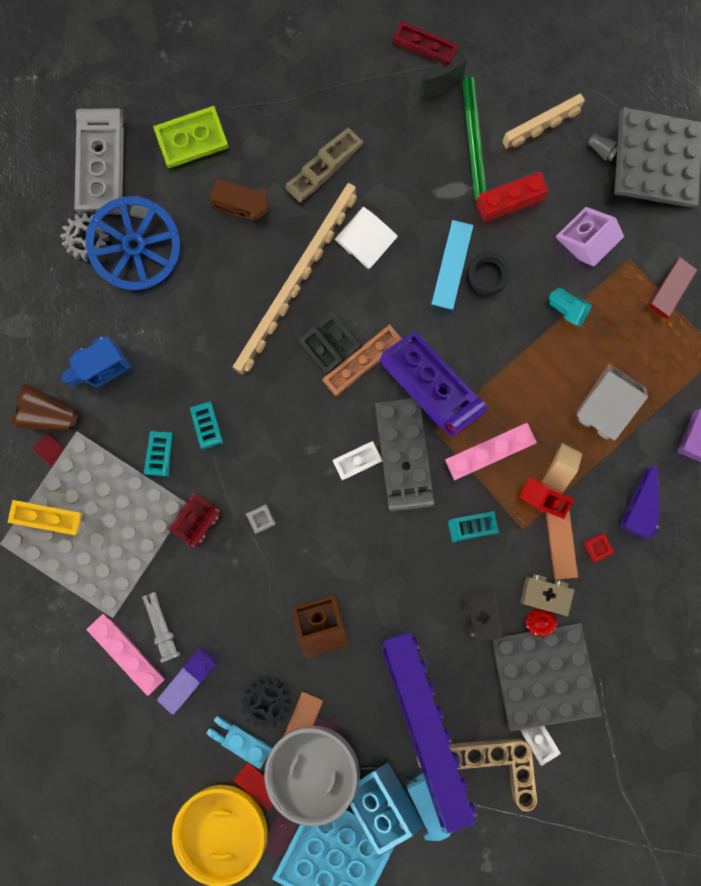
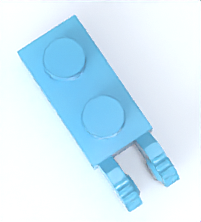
M217 716L214 721L217 725L229 730L228 734L225 737L209 728L207 734L217 742L222 743L221 745L260 769L271 752L272 747L235 723L232 724L224 718Z

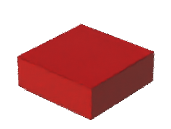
M601 533L583 542L593 563L615 553L605 533Z

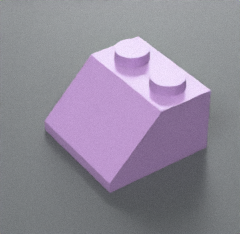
M585 207L556 235V238L578 260L591 266H595L624 237L615 217Z

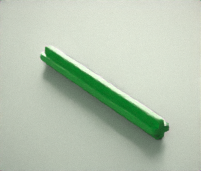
M469 76L463 78L462 86L474 194L477 201L479 194L487 192L475 82L474 78Z

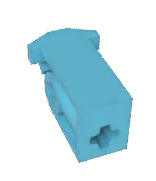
M423 773L405 782L427 829V832L423 833L425 840L442 841L448 838L451 833L447 834L441 830Z

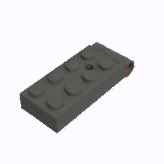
M413 398L375 403L389 512L434 507L420 405ZM404 463L409 464L410 469L408 471L402 469Z

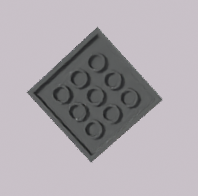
M626 107L621 109L619 116L615 194L690 208L698 206L701 122Z
M581 623L556 627V630L551 635H546L545 637H537L535 634L526 632L491 639L510 732L602 716Z

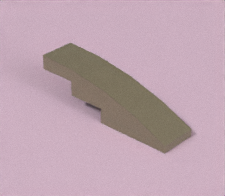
M347 128L321 148L318 155L304 165L302 171L286 183L285 189L301 203L329 179L363 145V141L351 129Z

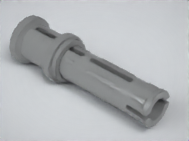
M156 592L143 596L142 599L144 600L156 635L154 643L158 645L162 656L160 659L161 663L181 656L180 652L176 651L173 642L174 635L168 631Z

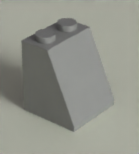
M608 364L577 410L578 420L587 427L592 425L598 429L597 433L607 440L611 438L615 441L648 398L647 389L611 364Z

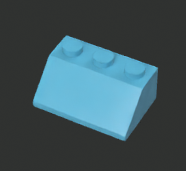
M388 762L360 779L357 793L350 806L378 855L412 837L425 826Z

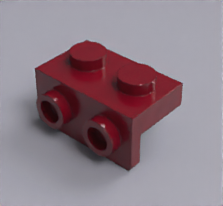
M193 492L168 530L195 548L197 544L204 540L205 532L209 526L214 525L218 520L220 510Z

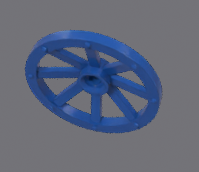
M121 197L103 205L92 217L86 232V250L92 266L104 280L122 289L143 290L159 284L172 272L179 256L180 239L174 221L161 206L141 197ZM126 206H140L149 209L136 233H133ZM120 208L127 235H123L101 220L109 212ZM154 214H157L164 221L169 232L143 239L142 236ZM97 227L120 240L122 244L94 249V237ZM172 239V251L169 261L144 247L145 245ZM131 242H136L138 246L133 249L129 246V244ZM125 251L112 274L103 268L97 258L100 255ZM140 254L165 267L156 276L147 280ZM131 256L134 257L140 278L139 282L118 279Z

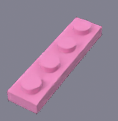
M525 423L445 459V462L453 479L457 480L530 447L537 442L528 423Z
M102 614L86 629L147 696L166 680L107 614Z

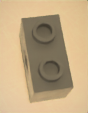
M533 574V578L526 577L520 600L521 604L564 616L569 615L574 589L568 588L569 583L555 580V584L546 582L547 577ZM549 590V592L552 593V597H547L546 599V596L543 595V591Z

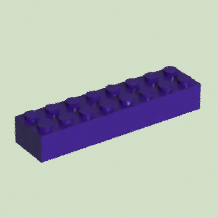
M407 633L383 641L381 649L442 832L448 834L476 824L474 818L477 817L474 804L472 802L469 803L465 793L469 792L464 777L460 778L457 768H460V763L456 753H451L449 744L452 743L448 730H444L441 720H444L440 706H435L433 697L436 694L432 683H427L425 674L428 671L424 660H420L418 657L420 648L416 637L412 638L411 633Z

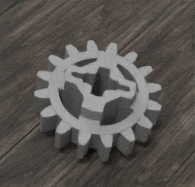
M87 213L83 214V218L76 214L75 221L68 219L67 221L70 225L62 227L66 231V233L60 236L63 240H66L62 245L64 248H67V253L70 256L73 255L76 260L82 257L85 262L88 261L86 239L84 236L88 228L86 225H89L94 214L90 218ZM97 227L95 232L94 249L108 247L105 241L110 240V237L106 234L107 232Z

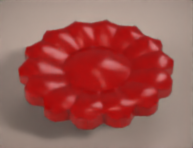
M542 609L532 610L525 620L526 628L537 637L551 635L558 625L557 618L553 615V612Z

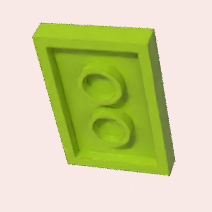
M214 106L153 126L168 169L229 148Z

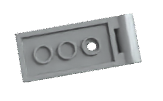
M121 108L76 110L74 209L79 215L84 213L93 215L106 203L123 197L124 128L122 127L123 112ZM120 208L109 212L107 215H121Z

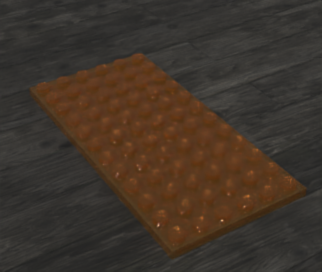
M630 258L583 298V300L592 304V308L582 326L567 321L563 316L475 393L486 404V413L455 436L447 434L443 427L437 426L434 429L455 454H459L528 423L537 442L536 444L472 472L522 529H525L544 511L537 509L519 496L530 477L541 482L543 481L562 443L582 453L578 472L563 493H565L701 372V334L676 307L666 320L648 307L658 288ZM608 364H611L644 386L648 393V398L615 441L611 438L607 440L597 433L598 429L592 425L590 427L583 425L577 416V410Z

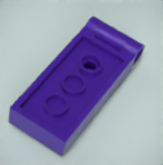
M416 331L383 351L379 362L440 428L443 427L450 436H455L487 412V406L484 401L471 391Z

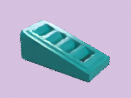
M209 401L190 407L200 448L204 450L223 444V438L212 402ZM205 409L209 410V413L197 416L196 412ZM211 417V421L199 423V420ZM213 425L214 429L202 432V428ZM215 433L216 437L204 439V436Z
M150 431L145 461V475L169 477L173 433ZM155 438L167 439L166 443L155 442ZM154 447H165V452L154 451ZM153 456H164V460H154ZM153 464L163 465L162 469L152 468Z
M495 511L454 518L448 521L452 542L499 533ZM486 517L489 525L488 531H486V526L484 522V518ZM477 519L480 527V532H478L475 520ZM467 521H469L471 534L468 533Z

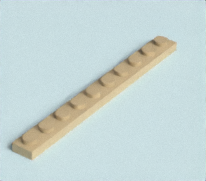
M348 183L233 365L234 370L241 375L245 371L249 372L252 368L254 356L257 352L261 353L266 345L264 340L268 334H273L278 325L276 321L279 316L283 317L289 308V300L291 297L295 298L301 287L299 284L303 279L306 280L312 271L311 265L322 256V248L325 243L329 244L335 233L333 230L336 225L340 226L344 221L346 209L354 205L357 196L356 187Z

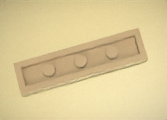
M580 93L505 133L502 143L506 149L512 146L515 148L524 143L525 139L530 136L533 138L537 137L547 127H556L563 121L562 119L568 116L572 118L579 114L585 99Z

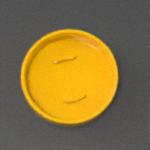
M229 785L210 786L193 795L178 812L172 831L173 849L181 867L193 879L209 886H228L247 877L263 856L268 838L266 818L259 804L245 791Z

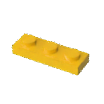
M12 500L7 523L78 535L82 513Z

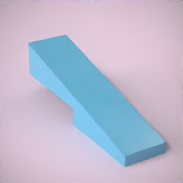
M452 220L431 303L432 306L453 310L472 234L473 225Z

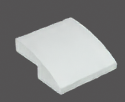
M362 207L337 235L335 240L349 254H353L367 269H370L398 236L378 217L365 207Z

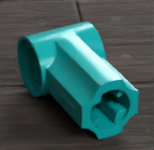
M557 288L549 296L550 305L563 313L567 321L578 326L583 325L592 308V304L573 296L562 288Z

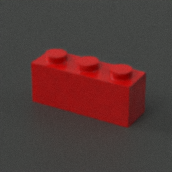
M541 172L479 194L476 204L485 223L544 201L549 191Z

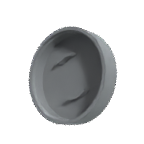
M304 726L288 733L271 750L265 766V786L274 807L287 819L305 826L324 825L342 815L353 801L360 781L358 759L351 745L337 732L322 726Z

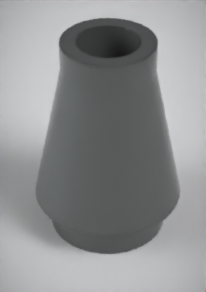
M597 133L593 134L588 145L605 161L613 162L617 158L618 142L600 136Z

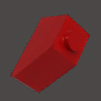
M532 477L529 478L519 496L537 509L562 519L566 517L575 500Z

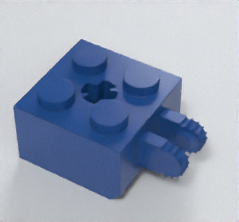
M108 336L100 337L94 340L93 345L86 349L81 348L73 353V356L68 359L72 367L64 371L61 378L64 383L73 387L83 381L91 386L99 387L130 369L131 366L118 344Z

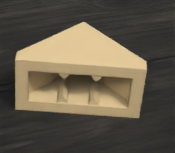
M562 443L542 482L563 493L578 472L582 453Z

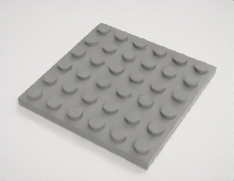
M76 432L28 503L82 513L78 535L13 524L0 545L108 616L114 618L171 532L168 528L186 502L86 436Z

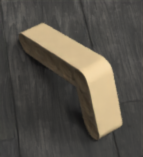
M507 738L449 744L451 752L457 754L460 768L457 769L509 765L513 800L523 811H531L535 808L537 795L532 751L523 739ZM518 745H523L525 747L524 753L519 756L515 755L514 749ZM494 748H502V753L499 757L494 758L491 756V751ZM473 749L478 750V758L470 760L468 753ZM521 769H526V777L518 779L517 772ZM523 793H529L530 798L527 802L519 801Z

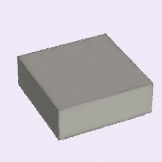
M267 504L246 514L255 534L276 525Z

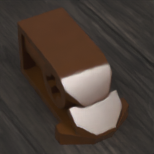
M219 178L216 179L210 195L212 208L247 220L254 221L259 219L267 212L269 207L265 188L260 187L259 192Z

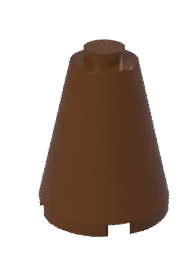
M24 384L15 404L17 408L16 413H13L11 426L16 428L70 430V427H75L78 414H75L74 408L31 385Z

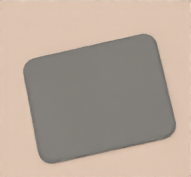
M132 206L129 214L144 219L149 209Z

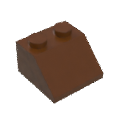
M335 595L292 607L298 641L305 658L349 645Z

